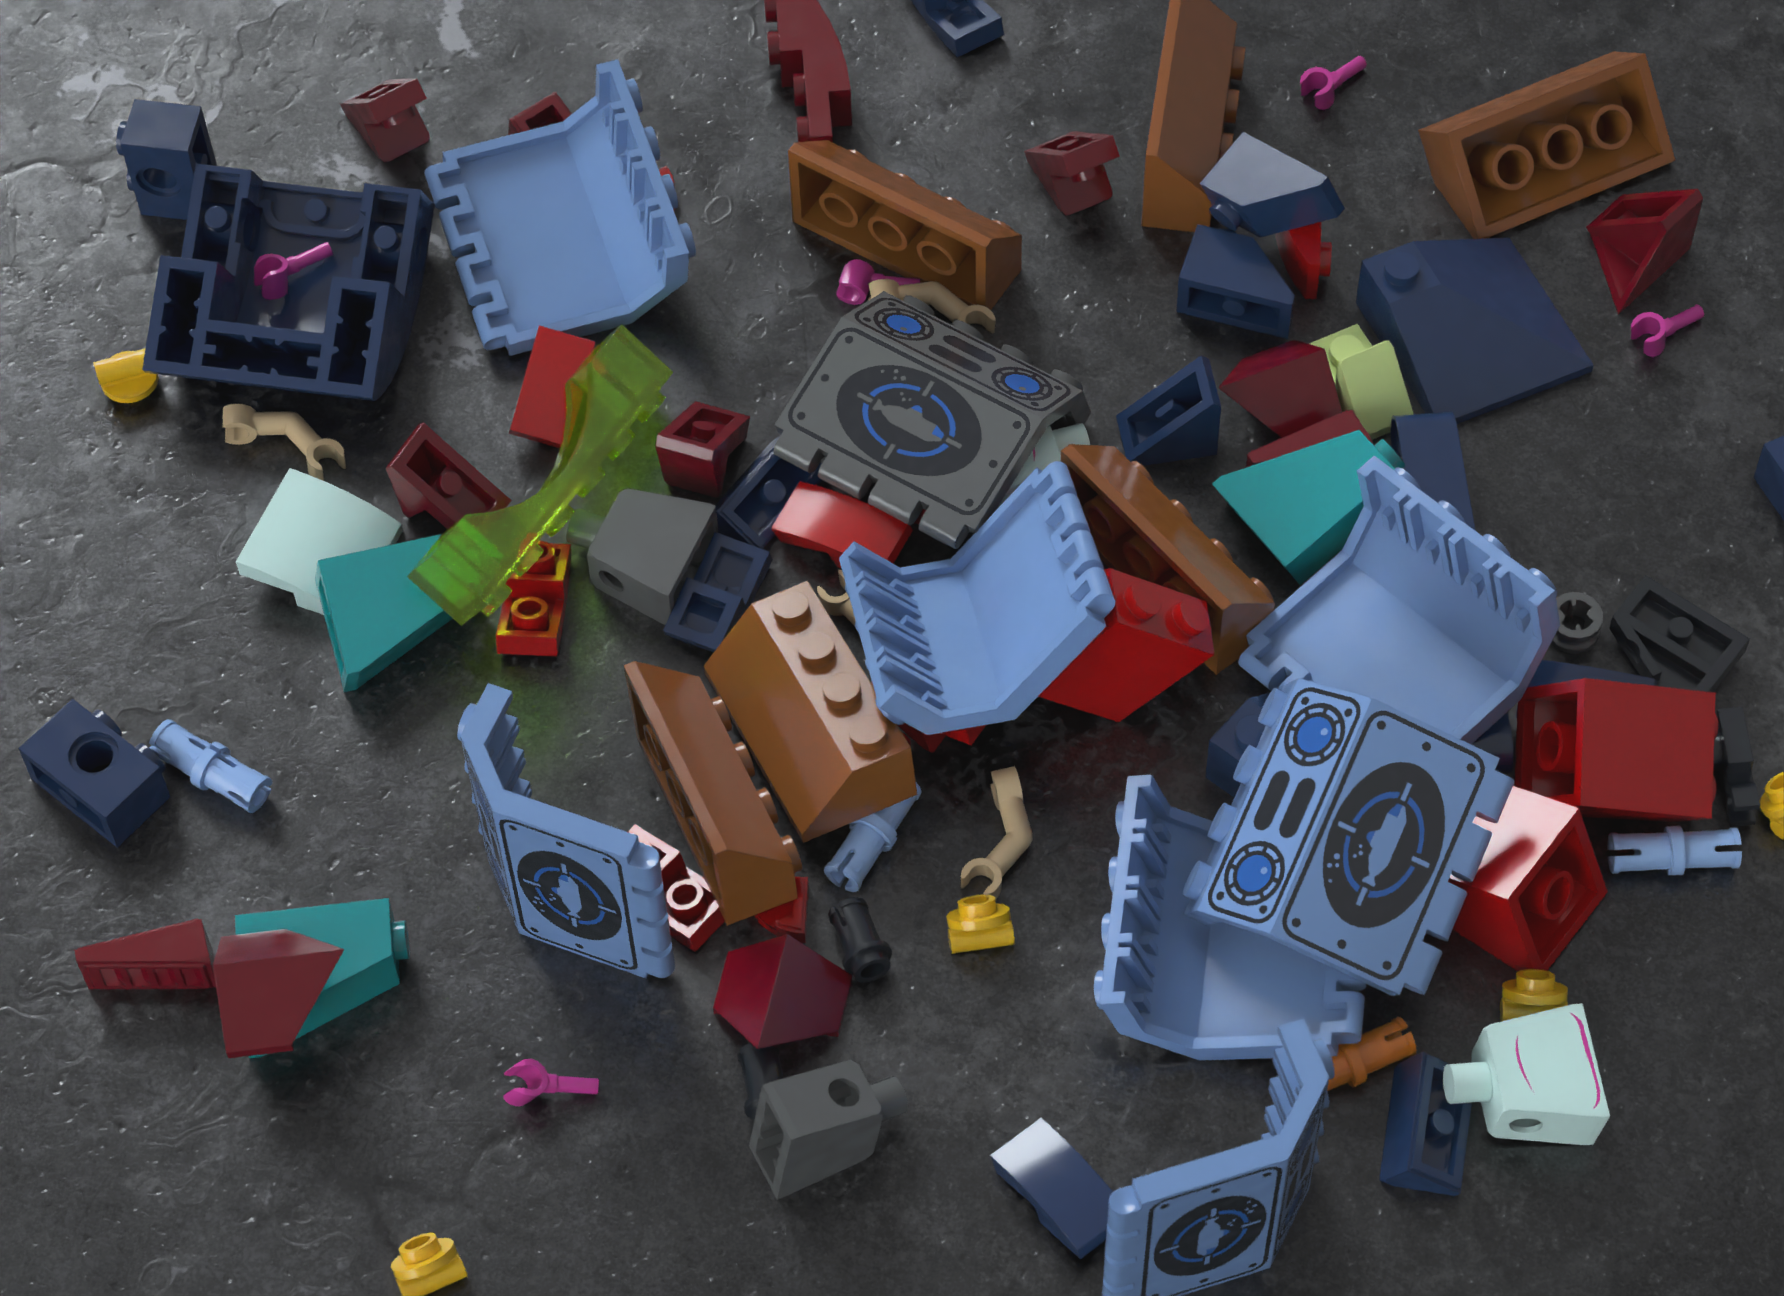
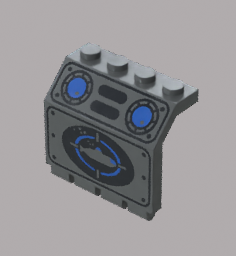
M883 291L841 317L774 424L781 435L775 444L773 452L774 455L808 473H812L822 458L825 457L819 469L818 477L858 499H862L871 485L875 483L869 495L868 504L908 525L914 524L922 510L925 509L926 512L919 523V531L954 549H958L968 533H977L979 528L997 510L1046 428L1064 415L1069 426L1079 423L1085 424L1091 414V410L1082 391V384L1071 375L1054 369L1049 374L1033 366L1032 359L1021 350L1004 344L999 349L983 341V335L971 325L960 320H954L952 324H949L935 317V312L921 300L910 295H905L903 300Z

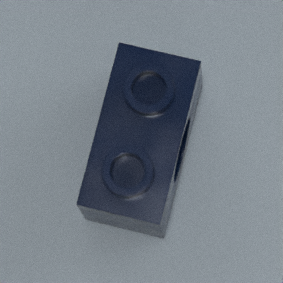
M134 99L128 121H122L119 124L116 136L117 152L119 155L124 156L127 165L128 189L135 192L141 215L187 220L196 163L217 166L202 107Z
M72 698L18 749L34 782L118 848L170 798L162 775L166 768L162 760L148 746L139 743L134 747L122 738L120 728L106 713L99 709L90 713ZM109 765L100 772L90 773L91 770L98 766Z

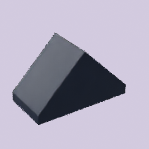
M1202 355L1116 415L1125 456L1130 462L1137 461L1145 466L1217 455L1221 403L1208 358Z

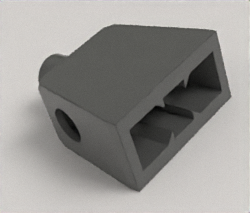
M627 488L618 493L606 517L578 508L570 519L566 540L569 543L589 549L587 560L590 580L597 589L666 625L686 578L694 579L714 533H719L716 506L706 502Z
M852 1060L762 1085L749 1147L775 1198L778 1200L870 1157L874 1153L882 1122L907 1113L908 1101L902 1084L895 1076L869 1084L859 1064Z

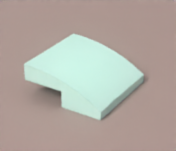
M289 468L237 558L236 564L240 575L294 593L297 606L324 615L315 582L318 560L396 544L403 531V527L400 522L357 496L311 475Z

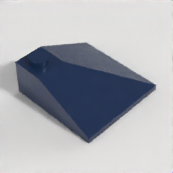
M1510 238L1412 241L1361 261L1356 304L1380 342L1389 340L1394 347L1402 377L1426 414L1453 412L1456 423L1459 424L1590 373L1593 370V363Z

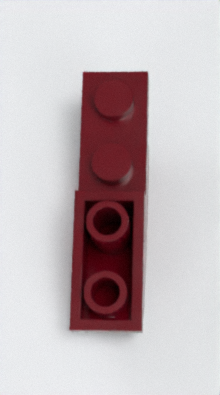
M764 0L766 23L777 22V31L767 32L769 65H780L782 87H794L795 107L806 106L807 116L796 117L798 142L828 140L833 143L832 127L852 126L851 88L848 69L833 26L817 0Z

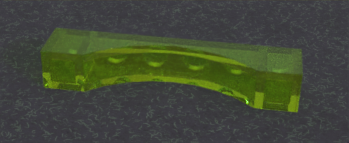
M621 324L592 350L565 383L567 412L563 442L554 468L540 490L534 496L517 505L494 512L464 515L439 536L407 577L461 626L479 611L487 617L493 614L512 592V589L505 584L511 575L515 572L519 577L522 576L544 552V549L537 544L542 536L547 533L550 537H553L573 516L575 510L569 503L577 494L579 497L584 498L604 477L606 472L599 465L606 456L614 460L635 438L636 434L630 429L634 421L638 419L641 423L645 422L663 403L666 397L659 390L673 374V371Z

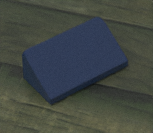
M778 436L769 443L715 505L718 532L724 536L763 549L774 537L775 533L771 528L799 481L817 486L820 484L822 479L818 477V472L822 463L820 462L812 473H808L774 455V447L780 437Z
M1421 1052L1396 1065L1393 1074L1380 1181L1396 1187L1450 1196L1461 1194L1472 1102L1448 1103L1443 1087V1072L1445 1065L1450 1063Z

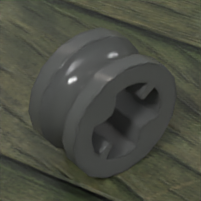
M1568 592L1561 594L1556 598L1560 626L1551 644L1564 653L1579 654L1587 652L1595 646L1599 639L1600 629L1603 624L1601 606L1593 597L1584 593ZM1565 616H1567L1569 622L1572 621L1573 616L1583 619L1585 621L1583 630H1581L1579 624L1576 625L1575 630L1565 627L1563 625Z

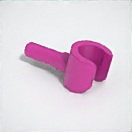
M1357 56L1338 70L1332 72L1321 67L1308 69L1300 79L1301 96L1308 95L1314 89H1321L1314 96L1315 107L1320 110L1330 108L1335 99L1334 90L1341 86L1344 81L1366 68L1367 63L1362 56Z
M325 242L286 259L277 254H264L260 256L254 267V285H262V296L265 299L273 300L284 297L288 292L289 275L295 274L300 269L333 255L329 243Z
M854 259L844 266L836 295L838 299L845 303L857 305L864 303L869 292L868 284L879 279H891L899 285L920 283V279L884 276L883 274L875 273L872 266L867 262Z
M1695 305L1671 318L1665 319L1656 313L1644 312L1637 315L1632 321L1631 339H1638L1641 335L1648 333L1655 335L1645 340L1643 353L1650 357L1658 356L1664 351L1666 337L1703 318L1704 311L1700 305Z
M524 1059L504 1072V1075L521 1077L526 1082L528 1089H511L503 1095V1098L510 1105L524 1106L542 1093L555 1094L556 1092L597 1095L599 1080L598 1078L548 1074L544 1066L538 1061Z

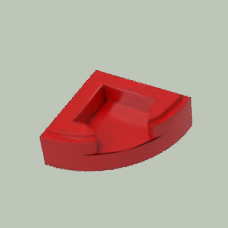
M795 877L798 899L754 916L772 934L778 937L788 934L799 942L805 943L809 883L808 877Z

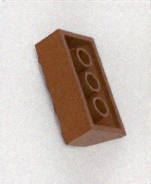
M1210 0L1169 1L1145 158L1141 225L1144 227L1195 232L1197 224L1208 227L1211 225L1212 215L1209 208L1212 203L1201 187L1200 182L1233 144L1234 134L1224 133L1225 123L1236 124L1240 90L1230 89L1231 79L1242 81L1246 47L1235 46L1237 22Z
M1613 51L1418 130L1434 184L1473 239H1486L1676 161L1645 53Z
M828 140L796 142L788 150L793 222L905 278L920 279V283L939 282L968 306L982 305L992 310L1020 273L1022 266V235L1015 232L1004 222L990 220L965 208L961 202L952 197H943L918 185L905 174L887 170L869 161L860 152L852 149L846 150Z
M1070 444L1062 449L1061 462L1065 463L1068 467L1100 559L1109 568L1207 601L1215 655L1204 663L1217 675L1238 660L1241 654L1249 647L1246 635L1274 611L1275 603L1268 588L1259 579L1249 578L1235 565L1227 548L1215 538L1209 539L1193 523L1190 513L1183 504L1175 499L1169 500L1154 485L1149 472L1142 464L1137 461L1130 462L1115 446Z
M805 581L751 603L703 666L704 672L716 694L723 700L731 720L802 842L812 840L917 795L910 745L897 724L887 719L878 709L875 702L876 694L874 687L809 582Z
M638 661L623 665L637 740L701 873L719 906L727 926L798 899L794 873L802 870L798 850L790 835L780 838L774 826L779 820L773 800L766 788L756 790L751 780V777L755 776L751 757L742 741L733 744L728 734L729 731H732L731 720L721 697L717 696L710 699L699 676Z

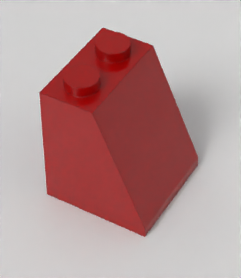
M1109 568L1103 570L1106 573L1114 595L1115 606L1104 617L1106 627L1038 697L1120 722L1215 654L1207 601Z
M1590 678L1527 687L1523 697L1518 702L1515 786L1577 807L1582 817L1667 822L1712 819V803L1716 795V781L1713 776L1714 740L1718 733V718L1715 713L1716 693Z
M1513 786L1498 823H1491L1477 816L1474 818V824L1487 829L1493 835L1473 882L1459 879L1453 875L1449 877V883L1462 888L1468 893L1453 930L1516 971L1525 969L1547 971L1608 891L1579 808Z

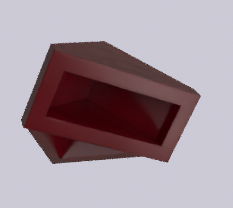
M1699 189L1622 194L1586 227L1594 243L1618 315L1691 248L1703 202Z
M1292 340L1241 359L1218 387V389L1282 438L1342 412L1325 349L1298 340Z
M288 929L221 937L213 962V970L228 1059L294 1051L293 1042L344 949Z
M786 934L728 951L713 1005V1013L719 1014L726 1019L757 1049L821 1035L839 1037L853 981L852 975Z

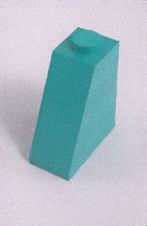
M1356 430L1223 475L1212 485L1296 582L1301 585L1343 549L1364 507L1357 470L1373 456H1376L1393 470L1397 467L1403 469L1406 465L1385 440L1381 439L1373 445L1360 430Z
M461 530L318 560L315 582L343 691L348 692L358 689L471 606L476 588L475 584L482 583V571L475 548H465Z
M389 898L235 915L236 935L288 929L344 949L295 1039L400 984L399 960L410 958L406 921H395ZM267 1054L253 1055V1056H248V1057H249V1058H257V1057H263V1056H265V1055H267Z

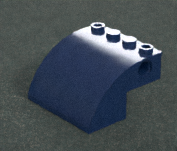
M196 163L181 257L160 255L142 370L152 374L376 401L391 383L409 340L424 277L435 207L434 201H430L420 189L364 183L363 192L268 182L263 181L253 170ZM325 242L329 243L333 255L300 269L295 274L289 275L288 292L284 297L273 300L265 299L262 296V285H254V267L260 256L264 254H277L286 259Z

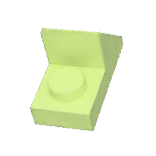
M1355 324L1309 343L1325 349L1342 412L1352 409L1372 440L1390 432L1392 416L1414 414L1394 347L1389 340L1372 346L1359 325Z

